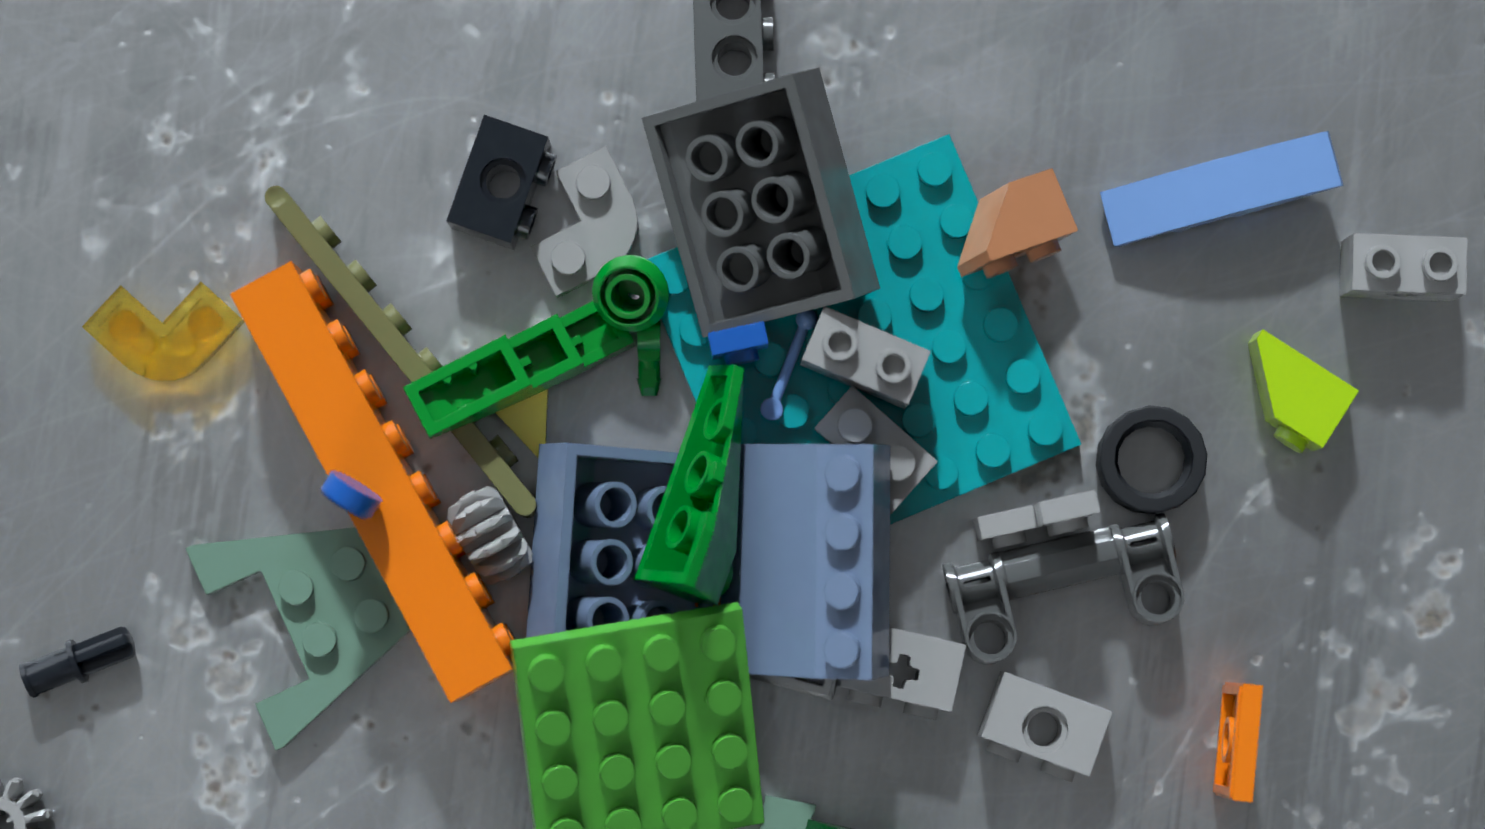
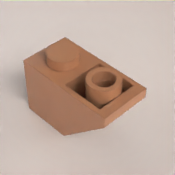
M1053 168L1009 182L979 200L957 265L961 277L983 270L987 279L1017 267L1016 258L1027 254L1029 262L1034 263L1062 251L1058 241L1077 232L1078 228Z

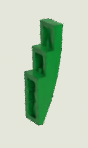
M591 301L560 318L558 314H555L510 338L503 335L404 386L403 389L429 439H432L498 412L577 376L635 347V343L628 331L619 330L608 324L599 315L594 302Z

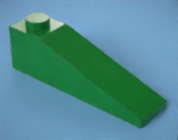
M735 364L709 365L634 578L692 603L718 605L720 597L728 590L733 577L731 565L737 545L744 368Z

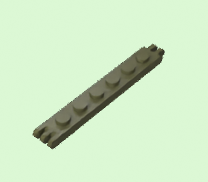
M280 186L268 188L265 193L267 205L409 381L412 383L443 367L427 346L417 353L404 337L412 328L392 303L382 309L369 292L377 284L360 263L355 259L347 266L336 253L334 248L342 241L326 221L319 216L311 222L285 189ZM479 420L452 430V434L515 512L524 518L534 517L537 507L536 498L511 469L519 460L497 434L489 441L475 424Z

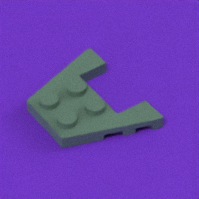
M356 527L196 544L185 548L206 595L216 593L262 572L299 654L308 679L255 703L275 750H280L289 745L315 718H318L333 704L332 702L411 631Z

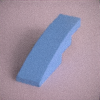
M1324 131L1168 172L1102 191L1100 195L1114 247H1121L1169 232H1180L1224 218L1242 216L1342 187L1344 184L1329 131Z

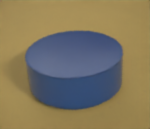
M331 470L321 487L322 494L347 512L362 519H371L382 502V499L371 489L336 470Z

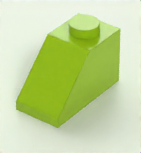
M1264 329L1253 334L1248 342V348L1264 419L1267 423L1277 428L1273 436L1285 446L1299 453H1303L1305 448L1311 451L1322 449L1359 390Z

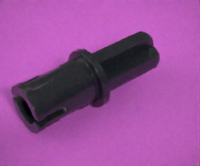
M118 627L77 644L74 640L66 641V648L28 663L19 664V671L28 694L35 698L41 693L77 679L81 683L88 682L90 674L133 658L136 655L135 643L126 627Z

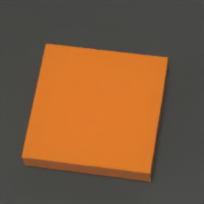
M1225 682V685H1222L1213 792L1217 796L1234 801L1253 802L1263 685Z

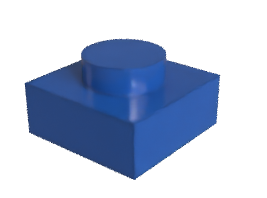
M764 321L707 333L712 360L724 358L725 365L735 364L738 366L760 360L758 350L768 349L769 345Z

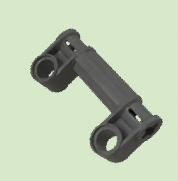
M1165 513L1155 514L1153 521L1120 528L1118 524H1112L1095 530L1001 552L989 553L988 560L954 567L952 563L942 564L951 607L957 617L962 642L967 645L966 653L974 661L984 665L996 664L1006 659L1015 648L1017 631L1009 603L1013 599L1120 574L1130 613L1142 624L1157 626L1174 619L1180 613L1184 604V590L1176 563L1174 540ZM1147 540L1153 541L1151 544L1134 548L1130 546L1131 544ZM982 579H988L989 581L986 583H981L969 587H965L963 585L965 583L974 582ZM1158 584L1167 590L1170 604L1164 614L1155 615L1144 608L1141 602V594L1146 585ZM993 623L1002 629L1005 635V643L1000 652L987 654L976 646L974 633L980 624Z

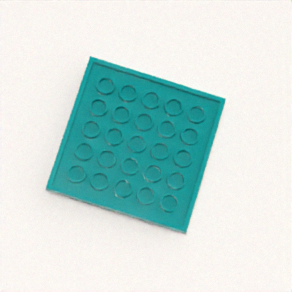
M950 134L849 175L880 289L855 299L825 307L931 351L911 400L905 409L858 390L938 461L890 515V525L1080 446L1081 441L1008 271L988 279L983 270L963 277L959 273L957 265L978 205V200ZM675 247L647 260L654 263L661 270L668 283L669 302L664 315L661 317V321L696 402L709 365H725L724 358L712 360L708 337L703 338L679 250L678 247ZM824 307L813 309L818 316V320ZM797 314L764 322L769 342L768 349L758 350L760 360L738 365L744 368L741 444H830L814 428L851 387L800 365L815 327L812 330H808L781 399L783 406L781 416L771 421L765 419L760 411L762 402L770 398L794 338L798 327L795 320Z

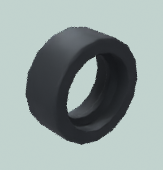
M1148 405L1124 413L1107 427L1097 446L1095 466L1101 486L1115 503L1132 512L1157 514L1180 507L1196 494L1206 475L1208 454L1202 434L1188 417L1169 407ZM1144 427L1162 428L1173 434L1181 444L1185 457L1183 472L1177 483L1168 490L1156 494L1143 493L1131 487L1121 476L1118 465L1119 449L1125 438L1135 430Z

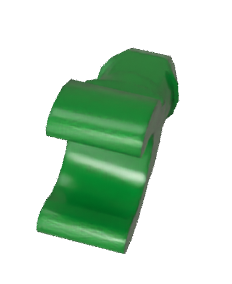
M658 321L648 329L637 331V382L641 396H657L662 380L660 378L661 321Z

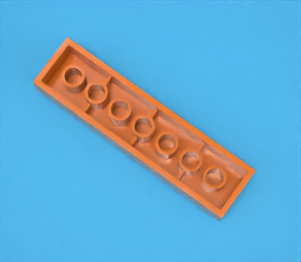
M289 261L230 293L326 474L329 475L331 470L341 472L365 485L382 499L371 519H362L349 512L348 514L449 702L461 701L512 673L513 664L510 641L516 640L507 623H501L496 626L487 607L494 604L495 600L489 588L482 581L479 574L475 572L468 574L460 557L466 553L459 543L451 524L448 521L441 524L433 507L441 504L437 492L425 473L422 474L420 470L414 473L406 459L414 454L411 444L399 424H395L393 420L385 421L379 408L388 403L373 375H369L365 369L360 372L358 371L352 359L361 353L345 324L342 325L338 319L331 321L325 310L333 306L334 303L318 275L315 276L311 269L303 272L296 264Z

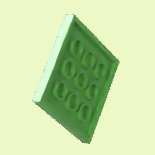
M738 602L510 641L533 829H734L765 823L743 610Z

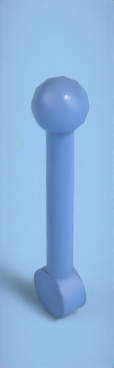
M814 310L797 313L795 320L798 327L770 398H767L761 404V414L767 420H776L783 412L781 399L808 330H812L818 322V316Z

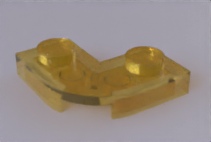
M200 281L163 322L125 287L120 285L82 327L134 373L152 380L174 381L188 377L200 370L245 322L221 298Z

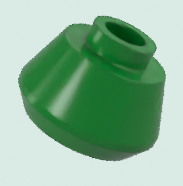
M623 255L611 259L598 271L593 282L592 297L597 312L608 324L622 331L637 332L650 328L664 315L669 302V287L665 276L654 263L640 256Z

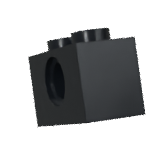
M484 115L446 220L450 228L515 250L519 237L528 240L538 213V208L530 205L537 185L544 187L548 185L557 159V155L549 153L551 148L549 137ZM503 171L513 172L520 178V186L517 192L508 198L495 197L489 190L492 178Z

